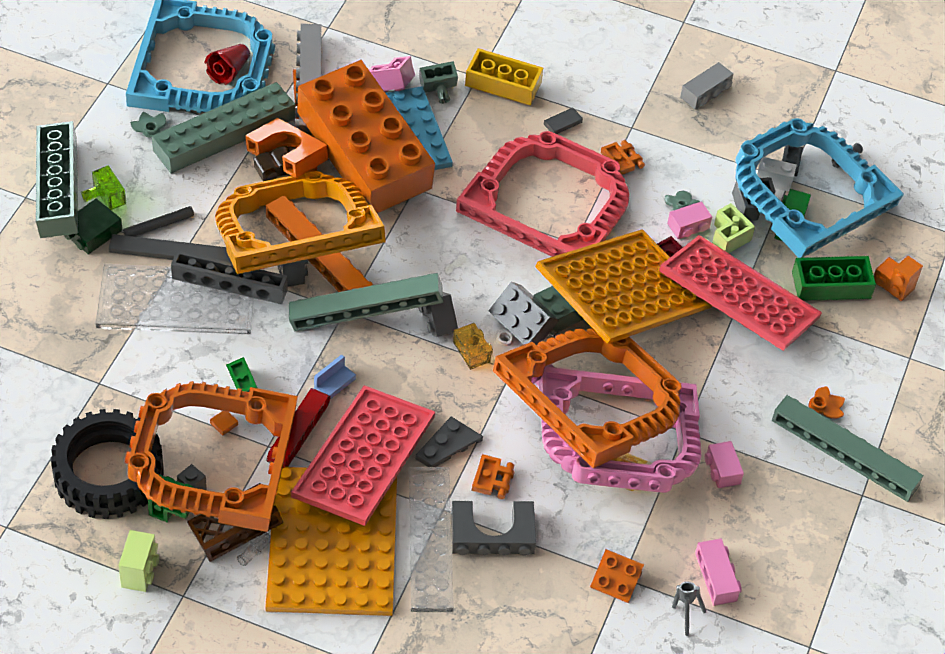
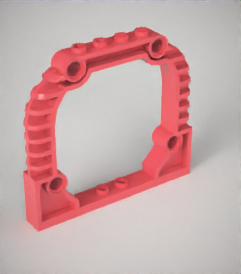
M544 131L540 135H529L528 138H515L514 141H508L503 147L499 148L482 172H478L457 198L456 212L553 257L606 241V238L628 207L629 189L624 177L619 172L620 165L618 162L553 132ZM529 156H535L543 160L556 158L595 176L597 184L609 190L610 198L591 223H582L578 226L577 232L561 235L556 240L495 211L499 183L511 167L520 159Z

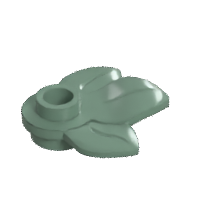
M142 112L139 121H132L130 123L134 131L152 138L153 135L160 133V129L165 126L166 117L164 113L152 117L146 112Z
M684 190L678 191L676 196L665 195L664 198L665 203L672 206L673 210L700 202L699 200L692 199V195Z

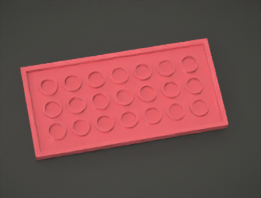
M700 235L661 264L659 271L665 276L671 278L782 351L812 326L822 314L821 311Z
M364 385L291 491V497L365 526L435 418V411Z

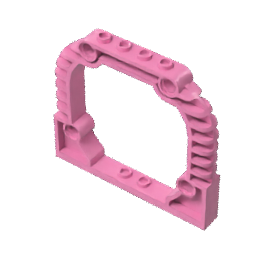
M545 367L544 373L539 379V390L560 408L564 414L569 411L571 399L578 396L579 391L653 399V391L638 377ZM681 383L682 387L679 395L680 414L673 428H676L679 453L675 460H657L651 465L609 461L592 468L541 418L544 449L555 463L561 464V468L571 473L574 481L578 483L661 493L669 492L672 489V485L678 484L684 478L690 477L699 466L701 460L696 384Z

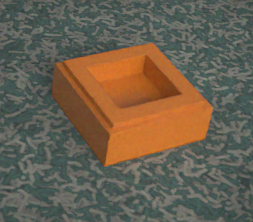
M221 411L210 419V424L223 436L238 426V420L229 412Z

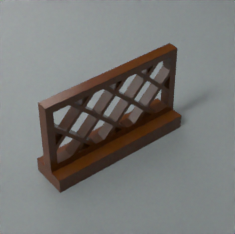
M259 483V484H257V485H255V486H253V487H251V488H249V489H252V488H254V487L260 485L261 483ZM276 505L273 507L268 531L283 524ZM203 514L187 521L209 562L266 533L265 531L233 526L228 531L222 532L227 524L218 523L217 518L213 516L209 518ZM206 522L204 529L195 528L194 525ZM211 523L220 524L217 531L209 530ZM206 535L214 536L211 540L203 542Z

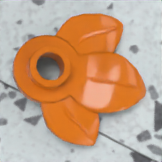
M827 386L820 387L815 391V396L810 399L809 408L814 409L819 414H824L828 418L838 419L844 416L840 408L843 406L845 398L830 395Z

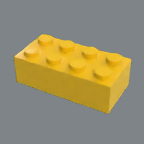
M478 48L466 70L465 86L531 106L542 83L544 68Z

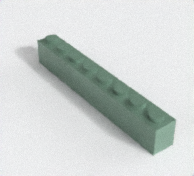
M438 273L291 301L289 302V322L294 331L443 303L442 282Z
M786 395L774 411L772 422L908 502L920 486L924 475L917 470L910 468L900 460L876 448L865 439L854 435L848 429L839 426L831 419L800 403L797 399Z

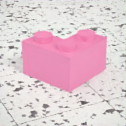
M411 56L397 57L389 64L376 65L369 69L384 92L393 89L395 91L404 90L415 77Z

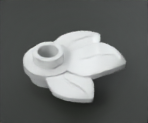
M501 331L496 335L495 344L491 347L492 357L495 359L496 356L524 344L516 337H513L510 332Z

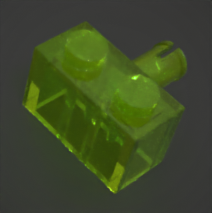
M109 165L92 171L93 187L81 191L83 200L88 202L100 196L110 210L125 205V189Z

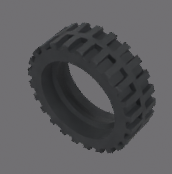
M100 409L98 414L88 412L85 413L86 417L83 419L76 417L73 419L74 424L72 426L66 424L63 427V435H57L55 438L56 445H52L51 449L53 478L60 498H65V504L68 507L74 505L77 513L82 514L85 511L88 512V516L91 518H95L96 515H102L103 519H109V515L117 514V518L123 517L124 512L130 511L132 514L137 511L136 507L140 504L143 507L148 504V499L142 490H139L137 482L127 479L121 483L108 486L90 484L74 474L73 463L84 450L96 444L119 442L130 446L131 437L136 435L134 433L135 423L140 421L141 418L135 419L133 413L128 411L126 414H121L120 409H113V412H106V409ZM156 434L151 453L155 457V473L163 476L162 445H160V438Z

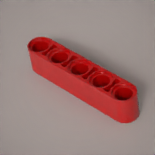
M311 388L297 408L283 468L289 467L327 409L331 399L330 395ZM280 437L277 438L268 452L266 458L268 463L275 461V459H272L273 448L278 447Z

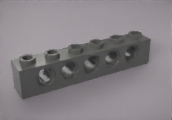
M178 250L171 263L172 279L277 304H283L288 291L287 275L260 269L237 274L233 264L230 262Z

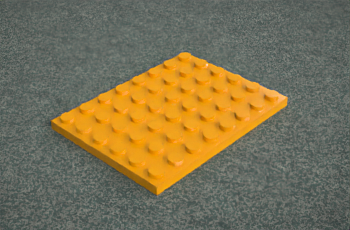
M643 229L540 260L535 266L607 344L712 308L711 304L659 271L660 265L670 257Z
M282 468L274 506L276 505L279 510L283 524L271 529L266 612L393 616L397 477L367 524L363 526L292 498L291 491L307 468Z

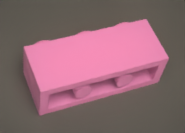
M722 538L698 542L695 554L713 606L737 602L742 588L740 581L736 580L734 564L730 563L728 547L724 546Z

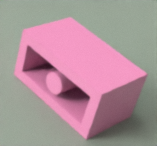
M701 201L671 211L667 224L677 239L710 229L712 215Z
M732 441L710 444L707 453H705V462L711 468V478L716 482L717 487L723 488L740 485L744 472Z

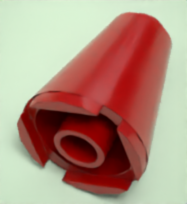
M237 44L211 52L204 61L208 68L206 69L207 74L218 84H229L250 58V50L244 44Z

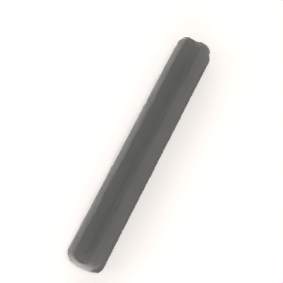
M191 206L124 228L123 233L126 236L135 237L193 217L194 211Z

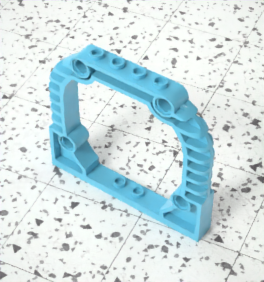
M155 0L126 91L127 106L169 112L170 107L176 108V110L186 109L187 112L194 110L197 113L213 110L265 87L266 81L264 80L265 78L268 79L269 75L268 66L272 64L271 54L275 52V44L272 43V32L264 29L263 25L254 16H249L247 12L241 13L236 9L228 11L227 8H223V10L217 7L207 8L206 5L198 7L197 1ZM194 26L242 33L250 39V50L253 53L249 72L238 79L235 88L224 92H206L172 87L170 81L165 79L156 80L145 70L147 63L151 62V50L154 51L156 34H164L176 28L188 31Z
M795 118L788 122H782L778 127L770 128L766 133L758 134L754 139L746 140L741 145L735 159L737 163L735 179L738 182L739 190H742L744 193V197L746 199L749 198L751 204L758 208V212L760 214L763 213L766 216L765 219L773 223L770 229L798 258H803L898 205L904 193L876 165L869 167L867 165L868 162L865 159L862 160L860 158L861 155L858 152H854L853 147L847 145L843 137L839 138L837 136L838 133L835 131L829 132L827 127L824 126L819 128L813 127L814 123H806L802 119ZM810 144L820 148L855 181L854 189L858 194L863 195L864 209L857 213L854 211L846 219L841 218L835 225L827 229L820 223L804 219L800 211L789 210L756 174V169L763 157L786 145L801 147Z

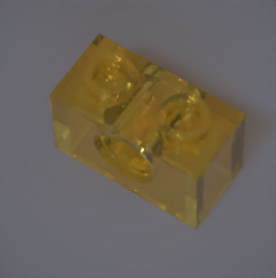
M475 323L454 330L453 343L470 370L491 362L492 346L486 342L482 330L478 329Z

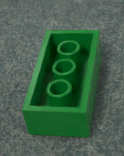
M869 256L796 258L792 269L797 297L803 301L871 299L876 286Z

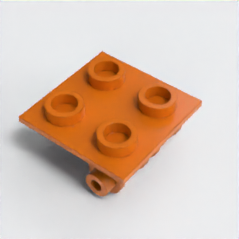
M605 549L590 588L629 603L637 581L641 577L644 564Z

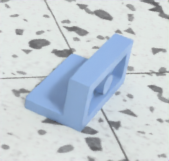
M340 355L314 376V389L333 398L356 379V374L345 366V357L343 355Z

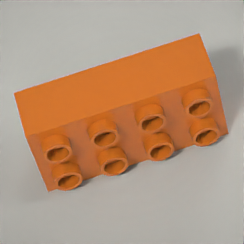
M362 60L298 86L297 113L314 138L327 144L328 158L341 177L354 183L360 189L367 203L373 206L376 213L432 189L435 170L434 160Z

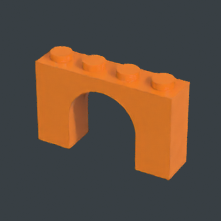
M279 118L245 135L247 151L256 156L282 146L296 148L282 156L284 172L294 178H298L328 160L327 144Z

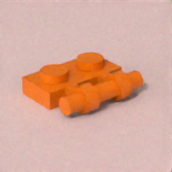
M626 140L621 141V146L614 142L601 147L602 155L619 163L621 175L634 171L635 165L640 169L645 166L641 155L637 154L634 151L633 145Z
M482 454L471 491L491 495L493 489L498 491L497 497L505 499L506 494L510 490V479L514 477L515 465L508 462L506 467L500 466V458ZM497 475H501L503 477L502 481L496 480Z

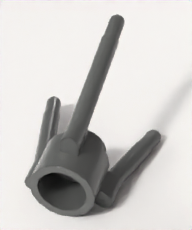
M689 581L676 586V595L672 608L675 609L679 598L685 603L686 636H689V604L693 603L696 597L702 612L706 613V608L700 595V587Z

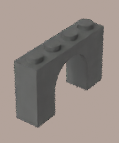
M452 501V554H535L534 501H513V526L508 532L498 536L484 534L475 526L473 521V501Z

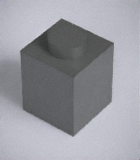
M191 464L177 475L178 482L190 484L197 489L207 490L206 476L194 465Z

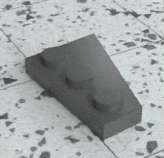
M451 416L420 449L415 459L428 468L433 469L451 459L452 455L467 450L468 446L475 442L483 441V436Z

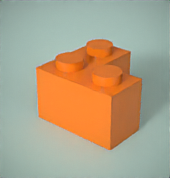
M910 256L904 258L900 263L888 257L876 268L874 273L875 283L902 301L915 289L923 265Z

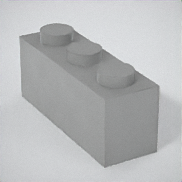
M718 62L684 84L680 98L694 109L703 106L707 101L717 97L719 93L728 90L732 86L733 73Z

